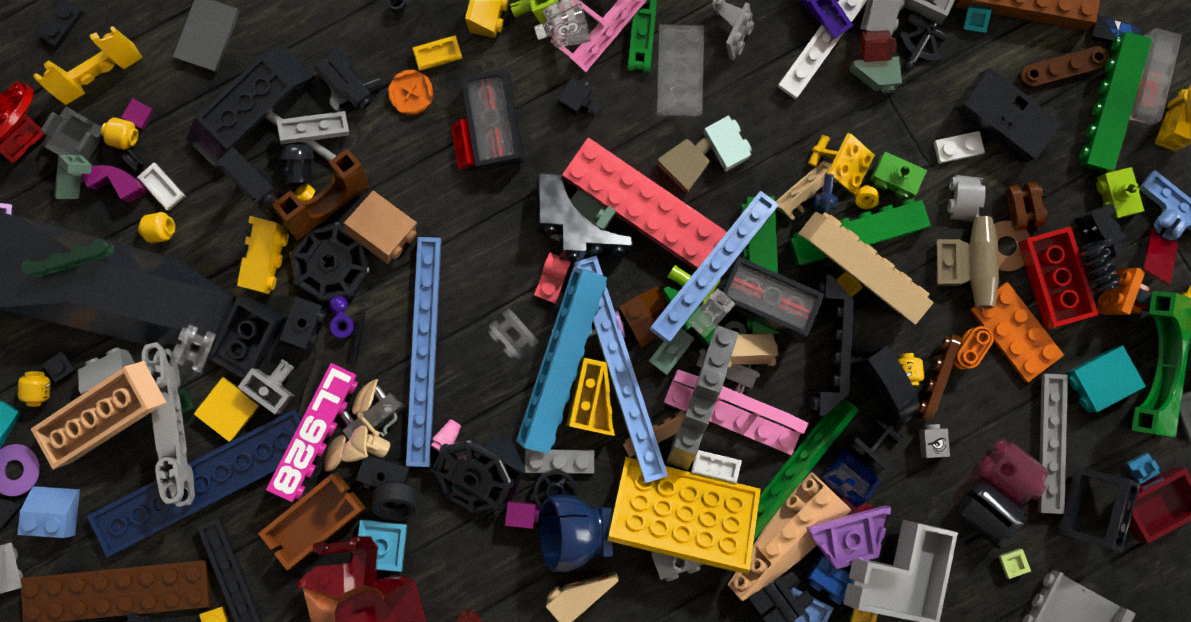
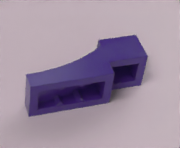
M799 0L817 18L833 40L853 26L837 0Z

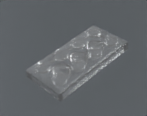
M659 24L657 115L702 116L704 26Z

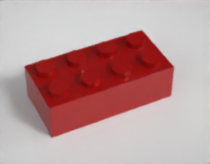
M1071 226L1018 242L1045 329L1099 315L1084 266H1082V260L1078 256L1079 250Z

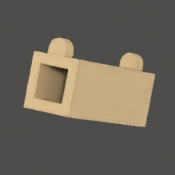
M738 334L728 368L731 365L750 364L775 366L778 346L773 334Z

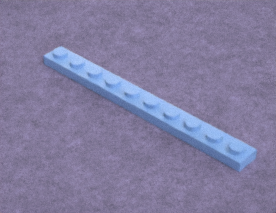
M597 256L574 263L576 267L603 275ZM606 287L605 292L601 295L599 311L594 316L593 325L605 362L607 363L644 482L647 483L666 477L668 474Z

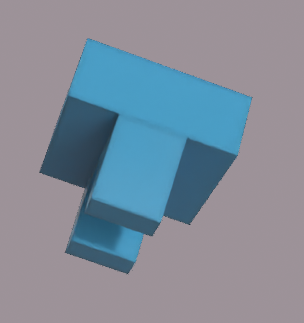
M1144 452L1125 463L1135 482L1139 484L1160 473L1158 470L1159 466L1150 457L1149 453Z

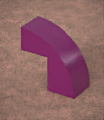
M92 166L91 174L81 175L86 186L95 191L112 183L120 199L128 203L148 192L146 187L137 178L112 166Z

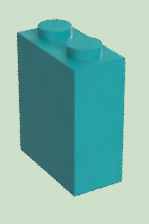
M1124 346L1113 347L1067 371L1070 386L1078 392L1080 396L1079 402L1088 412H1099L1146 387Z

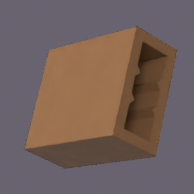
M372 191L344 222V232L388 264L392 258L395 260L403 251L402 247L406 242L410 243L415 238L417 222L375 191Z

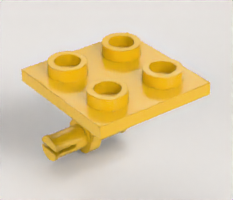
M847 133L839 151L825 149L830 138L821 135L817 146H814L812 149L813 154L808 164L817 167L821 156L833 159L834 161L828 174H834V179L851 194L855 195L875 155L850 133Z

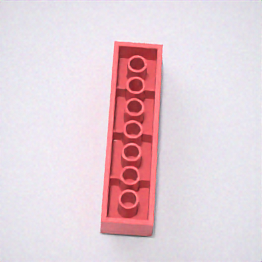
M587 138L562 174L564 181L577 190H581L604 207L610 206L616 210L615 216L694 270L699 268L727 233L724 229L590 138Z

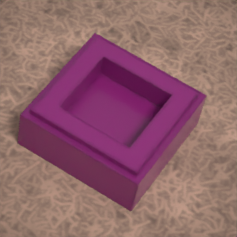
M132 98L121 118L132 122L135 126L144 130L155 110Z

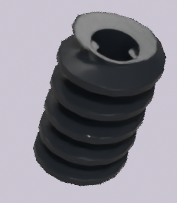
M1099 240L1082 246L1081 249H1084V251L1078 255L1079 258L1087 257L1082 266H1090V269L1085 274L1094 275L1088 281L1089 283H1097V286L1091 289L1092 292L1107 291L1121 284V282H1118L1121 278L1120 275L1115 274L1117 267L1111 265L1114 259L1108 256L1111 251L1109 248H1104L1107 245L1106 240Z

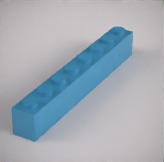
M576 266L573 267L516 440L526 449L549 454L551 447L555 443V434L558 425L562 422L565 404L570 398L572 382L577 377V367L579 361L584 356V346L587 338L591 335V325L594 316L599 311L601 295L606 290L607 277L599 273Z

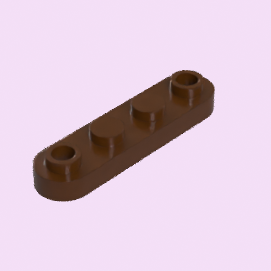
M1092 47L1025 66L1020 71L1019 81L1026 88H1035L1098 71L1106 66L1109 56L1105 49ZM1095 55L1100 57V61L1095 59ZM1030 72H1034L1036 78H1032Z
M950 334L949 337L945 336L941 343L940 349L943 350L942 354L933 365L934 376L932 380L929 379L925 387V392H927L926 398L920 402L919 409L917 410V413L920 414V420L930 423L936 413L961 344V337Z

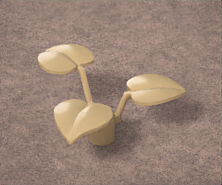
M378 379L366 384L358 392L353 402L352 413L357 415L365 426H359L346 443V436L344 435L338 436L331 442L324 459L325 471L330 472L334 470L341 460L353 462L368 457L367 452L379 458H383L387 454L390 442L379 437L380 432L376 431L363 416V413L369 409L372 403ZM367 428L372 432L371 435L368 434Z

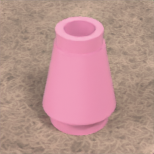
M450 419L432 438L431 447L440 452V447L443 444H454L461 425Z

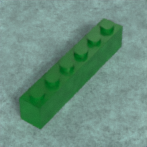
M1126 31L1113 40L1111 46L1113 54L1105 66L1107 74L1099 87L1098 92L1101 95L1099 102L1094 105L1092 111L1094 116L1093 122L1086 131L1088 139L1086 146H1083L1079 158L1082 159L1080 166L1104 173L1115 170L1153 38Z
M768 196L775 201V196ZM747 197L745 203L741 204V214L755 197ZM774 210L747 244V248L743 249V258L778 273L776 215ZM769 284V289L779 293L778 287ZM746 317V330H750V334H780V332Z
M914 198L901 202L902 206L893 208V205L880 208V213L872 215L871 211L858 215V219L850 221L849 218L839 220L842 223L840 228L843 226L847 230H851L860 237L859 240L870 246L927 229L931 224L923 200L915 202ZM798 233L793 234V239L788 242L796 268L829 258Z

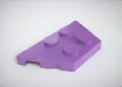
M884 505L806 527V529L834 568L839 569L852 565L853 557L865 560L879 557L881 540L884 538L886 528L883 526L886 515L891 513V507Z

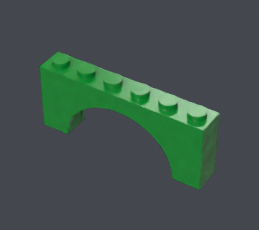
M1152 291L1149 314L1154 318L1158 329V364L1155 379L1147 399L1141 406L1135 407L1132 431L1176 437L1191 338V298L1178 293Z

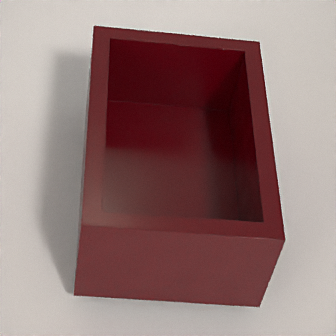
M1174 467L1140 485L1129 528L1136 541L1150 543L1191 521V476L1186 468Z

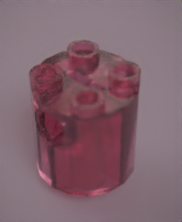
M999 439L994 445L993 449L995 450L990 456L985 455L978 463V466L981 468L980 475L1017 505H1022L1031 498L1037 500L1046 489L1043 483L1048 476V469L1012 440Z

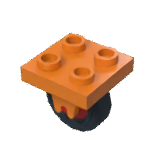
M1140 268L1117 269L1115 274L1120 275L1121 278L1118 282H1121V284L1113 289L1103 291L1098 300V313L1103 315H1130V313L1141 314V311L1149 312L1152 293L1149 292V287L1141 283L1145 271Z

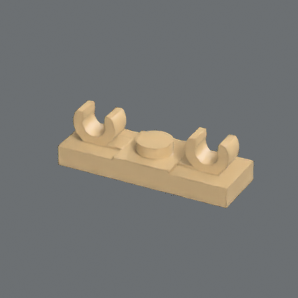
M824 160L818 164L817 167L775 201L779 204L776 210L794 220L795 217L792 211L796 208L798 211L803 212L804 208L801 203L813 197L818 189L824 188L825 174L828 173L832 164Z

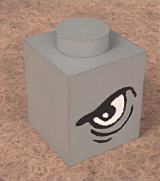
M940 424L926 425L924 430H919L921 457H950L948 429H940Z

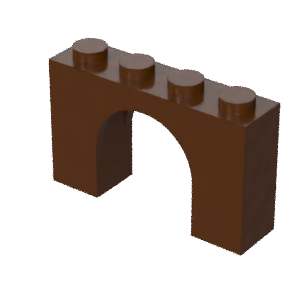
M348 148L329 161L333 177L326 188L318 195L301 202L290 190L272 204L283 225L297 241L370 187L362 164Z

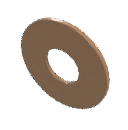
M1011 221L995 223L997 243L1003 236H1009L1015 240L1017 245L1016 251L1010 256L1002 255L998 250L999 270L1013 271L1021 268L1025 264L1018 242L1031 238L1026 229L1015 231Z

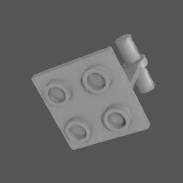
M713 0V9L716 11V14L724 18L733 27L726 45L729 58L734 61L736 55L742 53L745 45L743 41L746 35L751 34L754 27L750 4L745 2L741 9L726 3L725 0Z

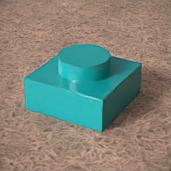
M968 5L963 29L987 32L991 8Z

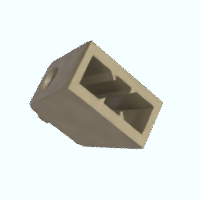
M702 138L696 145L686 139L657 160V165L687 194L707 168L710 161L705 154L712 148V145L705 138Z

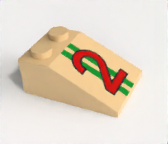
M616 572L566 584L562 588L557 586L548 594L546 607L559 622H573L619 581Z

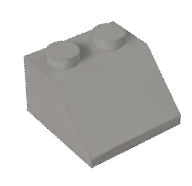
M114 348L106 352V356L101 359L94 358L85 362L86 366L78 369L80 394H84L123 367L135 364L129 350Z

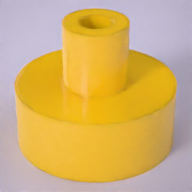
M304 183L296 189L294 194L302 202L313 198L315 189L308 183Z
M869 185L858 189L855 194L856 205L862 209L874 208L879 202L878 191Z

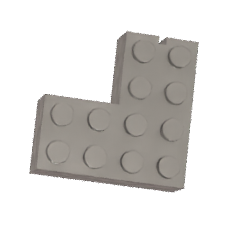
M903 520L893 565L853 557L849 578L853 579L852 584H847L843 604L861 611L917 622H940L958 532Z

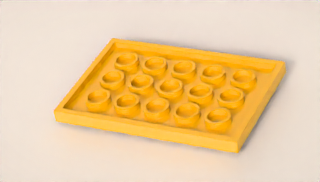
M625 458L607 541L748 574L761 489L667 466L665 468L668 476L645 483L637 459Z

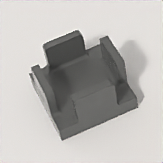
M65 106L60 115L52 112L42 127L41 132L47 135L42 145L58 155H82L89 161L103 138L101 135L102 127Z

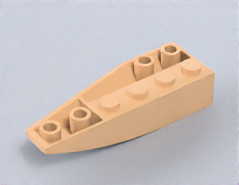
M811 472L765 526L754 543L748 574L736 572L728 583L729 587L744 601L785 573L817 545L807 532L806 527L844 517L851 509Z

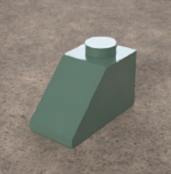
M899 56L853 61L849 67L851 73L874 91L882 90V93H891L896 91L902 84Z

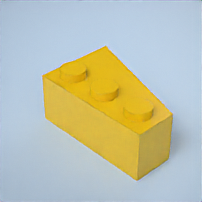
M582 358L579 361L566 426L615 436L612 424V407L610 405L606 362Z

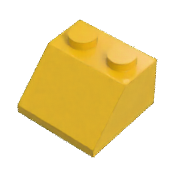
M470 0L465 17L469 32L496 39L497 32L502 30L503 19H501L503 11L507 10L509 0Z

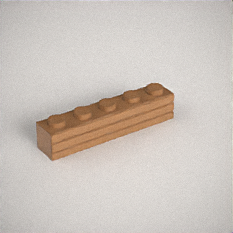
M683 411L675 414L676 417L673 419L669 417L663 420V424L659 426L658 424L652 426L657 443L677 433L684 416ZM631 439L624 440L623 446L629 457L635 455Z

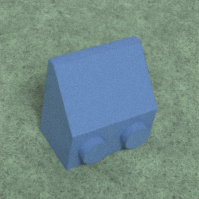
M33 486L20 510L17 535L57 538L75 536L80 489Z

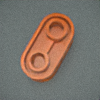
M984 326L967 330L961 338V344L953 366L961 370L976 367L994 341L992 331Z

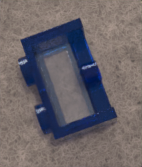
M847 450L836 457L827 472L821 477L856 508L871 498L882 481L872 470L868 469Z

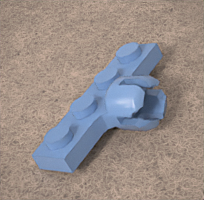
M1154 170L1139 188L1140 191L1162 209V213L1154 223L1156 233L1159 234L1162 228L1165 227L1166 230L1161 237L1167 240H1175L1181 236L1186 228L1191 231V198Z

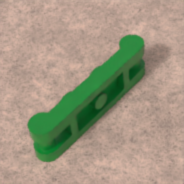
M647 0L643 5H650V8H640L633 16L627 71L634 72L635 69L643 70V73H650L657 0ZM636 55H644V61H636Z

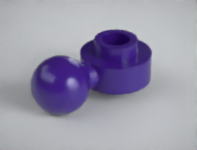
M335 296L329 302L330 310L336 315L330 323V330L336 337L345 338L353 333L354 322L344 313L348 306L346 299L342 296ZM341 322H345L347 325L344 331L339 328Z

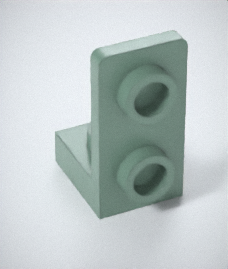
M59 155L54 194L57 199L79 198L81 175L91 174L92 167L82 155Z
M578 190L570 200L583 217L602 230H606L616 215V210L610 206L604 207L581 190Z

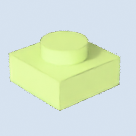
M1021 548L998 556L1005 576L1008 579L1031 571L1024 551Z

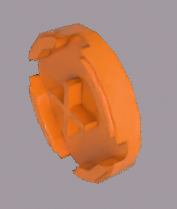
M404 70L397 74L388 88L389 99L392 105L400 113L406 115H418L426 111L434 97L433 86L429 78L416 70Z

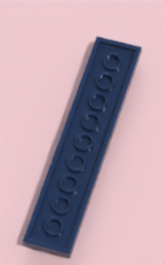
M293 409L188 463L193 471L195 491L194 500L191 505L177 507L174 503L166 504L160 497L157 480L89 514L87 517L106 557H110L275 472L302 420L297 409ZM167 488L166 496L172 499L169 488ZM185 488L180 502L185 501L189 496L188 490Z

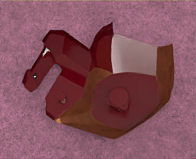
M359 535L347 542L328 544L326 541H321L313 544V551L319 555L352 552L354 556L351 563L316 566L298 581V589L303 588L311 622L427 621L415 580L398 575L377 580L379 547L371 536Z

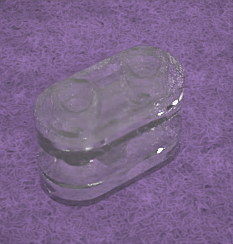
M508 308L502 313L506 320L501 324L494 320L489 325L491 330L488 333L496 342L501 340L506 347L503 350L512 360L515 357L519 360L525 355V352L521 349L528 343L533 348L539 341ZM512 326L521 335L517 341H514L506 332Z
M189 324L188 328H182L178 340L182 341L181 345L176 344L172 357H175L174 362L180 365H184L186 359L194 362L192 369L201 372L216 334L207 331L205 337L197 335L198 327ZM192 343L201 346L198 354L189 351Z

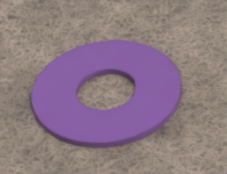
M20 444L3 447L0 449V493L7 496H19L28 492L37 482L40 473V464L36 454L27 446ZM12 460L20 461L24 468L23 475L17 480H10L5 474L6 466Z

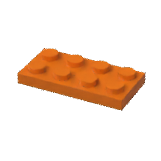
M1008 282L997 289L995 308L977 309L974 306L970 309V312L980 325L992 331L994 343L1025 383L1031 381L1064 356Z

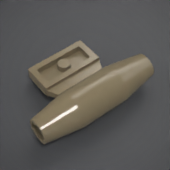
M979 216L973 219L970 244L961 241V239H937L936 241L937 286H961L970 281L977 309L995 308L999 283L998 243L993 219L989 216Z

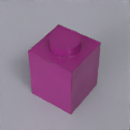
M508 501L505 526L533 529L534 523L539 524L540 509H536L537 504Z

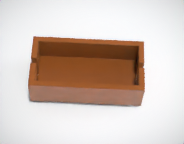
M338 472L329 475L258 533L271 550L278 548L280 545L283 547V549L278 550L274 554L286 570L295 567L313 552L314 543L327 541L366 509L354 492H347L350 487Z

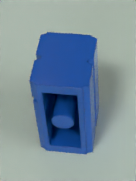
M821 553L806 574V577L811 580L809 585L821 592L822 588L830 593L828 598L839 605L842 601L844 602L847 584H852L853 579L849 578L850 572L843 567L839 569L834 568L825 555Z

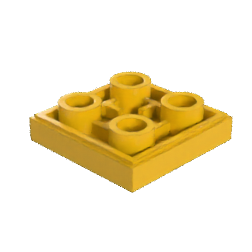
M222 377L194 415L231 442L260 405L226 378Z

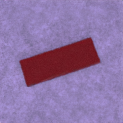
M1152 228L1142 270L1169 286L1171 284L1178 243L1161 237L1163 233L1159 232L1157 234L1155 229Z

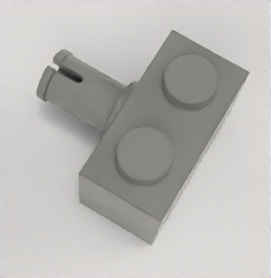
M282 359L271 376H267L259 369L251 368L238 388L272 413L282 415L295 397L282 384L294 367Z
M650 551L660 580L665 579L666 582L677 579L679 577L678 574L687 571L690 574L701 569L700 566L704 565Z

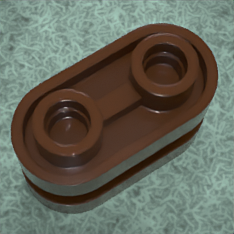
M1036 182L1025 183L1023 191H1021L1018 185L1006 187L1005 198L1013 229L1015 231L1026 229L1028 222L1033 228L1044 226L1045 221L1048 220V212L1043 207L1042 187Z

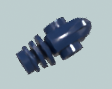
M825 174L823 192L815 195L814 209L820 214H824V212L829 213L832 209L836 210L837 196L832 194L834 174Z

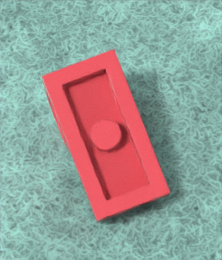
M549 253L534 296L556 304L572 262L566 259H559L558 255Z

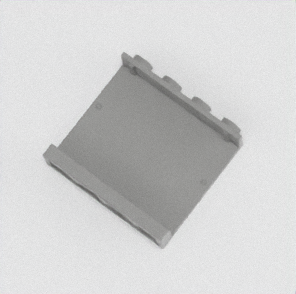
M1052 570L1051 573L1045 576L1043 580L1044 587L1034 597L1032 602L1033 608L1030 614L1024 617L1022 622H1132L1135 613L1116 605L1065 577L1063 573Z

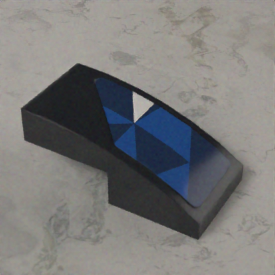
M1098 15L1092 39L1113 43L1115 37L1126 31L1142 35L1144 28L1115 18Z

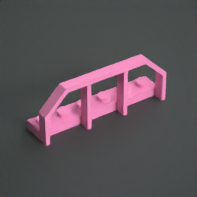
M571 0L572 6L577 5L599 23L574 53H571L561 44V36L557 34L554 22H552L551 42L582 70L587 72L647 0H618L604 18L600 17L580 0ZM562 2V4L560 5L562 17L564 18L566 16V11L564 4Z
M678 369L673 377L664 403L686 411L693 389L679 383L694 388L698 376ZM723 386L710 418L712 423L789 455H792L800 434H804L808 425L807 422L789 413ZM720 400H726V401H728V402H730V403H733V404L738 405V406H740V407H742V408H745V409H747V410H750V411L753 412V414H751V413H749V412H746V411H744V410H742V409H739V408H737V407H734V406H732V405H729V404H727V403H725V402H722V401H720ZM758 416L767 417V418H769V419H771V420H774V421L779 422V423H781V424H783V425H785V426H788V427L794 429L795 431H792V430H790V429H787V428H785V427H783V426H780V425H778V424H775V423H773V422H771V421H768V420L763 419V418L758 417Z

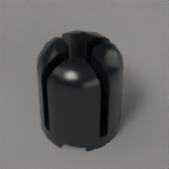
M989 482L976 484L968 492L972 497H964L958 508L959 516L997 549L1001 548L998 544L1004 538L1011 539L1024 523L1021 521V518L1029 516Z

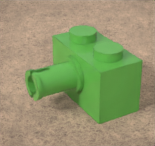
M884 152L877 162L870 181L874 182V185L880 189L887 190L888 188L894 191L895 195L902 199H911L917 194L927 170Z

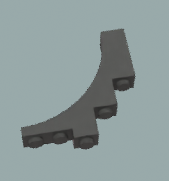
M718 325L715 326L695 387L673 440L666 463L688 470L696 457L703 433L709 424L715 402L721 393L727 368L739 334L738 332Z

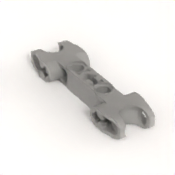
M157 342L146 344L142 351V361L145 362L166 401L165 404L151 412L156 451L159 459L155 471L160 497L168 505L174 503L177 507L188 506L192 504L195 496L192 468L187 463L186 440L178 394L180 374L176 356L170 349L164 350ZM157 348L158 351L154 355L153 361H150L148 358L149 351ZM166 355L170 356V363H168ZM167 488H169L172 499L166 496ZM185 488L188 490L189 496L185 501L180 502Z

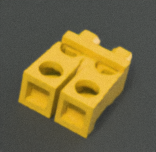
M1187 89L1180 90L1177 97L1168 102L1166 108L1169 111L1165 114L1154 144L1175 152L1191 144V123H1186L1184 93Z

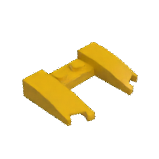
M110 27L111 33L104 35L103 39H100L97 33L89 35L92 41L102 50L97 55L69 72L64 71L51 61H47L44 64L47 70L44 72V77L39 74H34L33 76L49 93L67 105L85 94L81 85L89 84L95 79L94 77L101 73L109 72L114 68L115 64L124 70L143 57L132 41L116 28Z

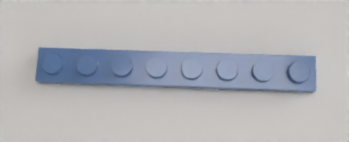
M760 191L653 323L650 330L669 344L779 204Z

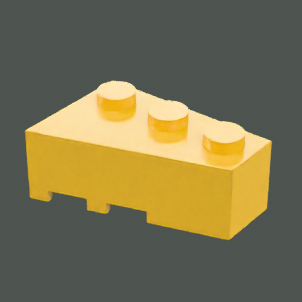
M250 216L249 223L253 224L251 237L247 236L245 244L249 245L246 257L242 258L237 286L270 295V291L274 290L277 281L275 277L276 270L282 264L283 256L281 252L283 246L285 247L288 243V230L276 222Z

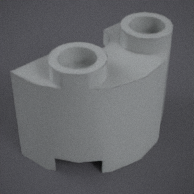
M960 175L951 177L949 189L954 192L953 199H949L947 207L950 219L973 222L975 217H979V207H984L985 186L981 185L983 178Z

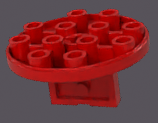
M19 81L15 82L3 93H0V153L12 163L21 157L28 147L36 143L44 135L41 132L42 127L26 114L32 102L34 90L28 84L20 83Z

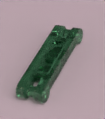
M95 239L90 246H75L70 249L71 252L64 254L62 252L52 253L47 256L48 259L39 262L26 260L22 263L21 270L25 274L41 277L109 256L114 252V246L108 241Z

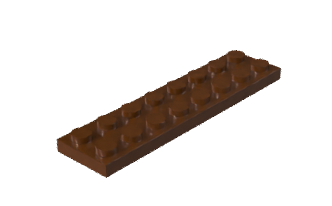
M208 559L20 578L22 585L23 622H62L123 616L131 612L144 614L211 606Z

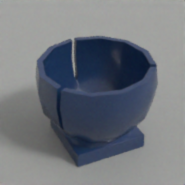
M562 494L550 496L543 501L539 519V537L544 562L550 571L567 572L578 569L594 555L603 557L613 556L612 542L607 541L612 522L611 508L589 506L576 496Z

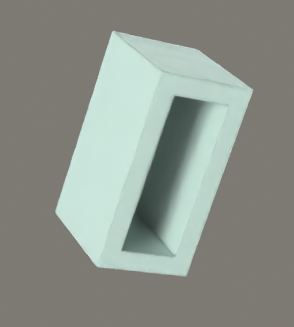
M729 115L708 126L703 132L707 141L712 145V150L725 172L748 160L752 151L748 141L741 138L739 134L741 130L735 120H731Z

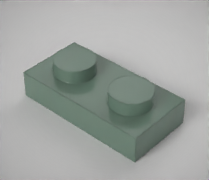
M681 328L669 344L665 341L661 344L649 362L667 375L695 338Z

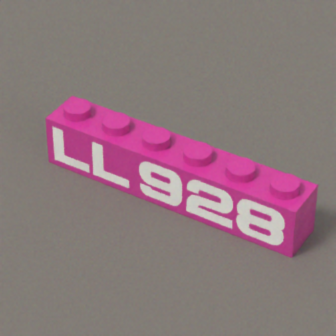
M330 364L266 489L267 491L292 503L295 498L300 500L305 490L302 484L306 477L311 478L316 468L313 465L316 456H322L327 446L324 444L327 435L332 436L336 429L337 423L334 421L337 415H342L348 405L345 402L348 393L353 395L358 385V382L355 381L356 374L335 364Z

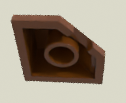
M658 286L636 296L618 308L641 348L660 338L650 330V327L669 304Z

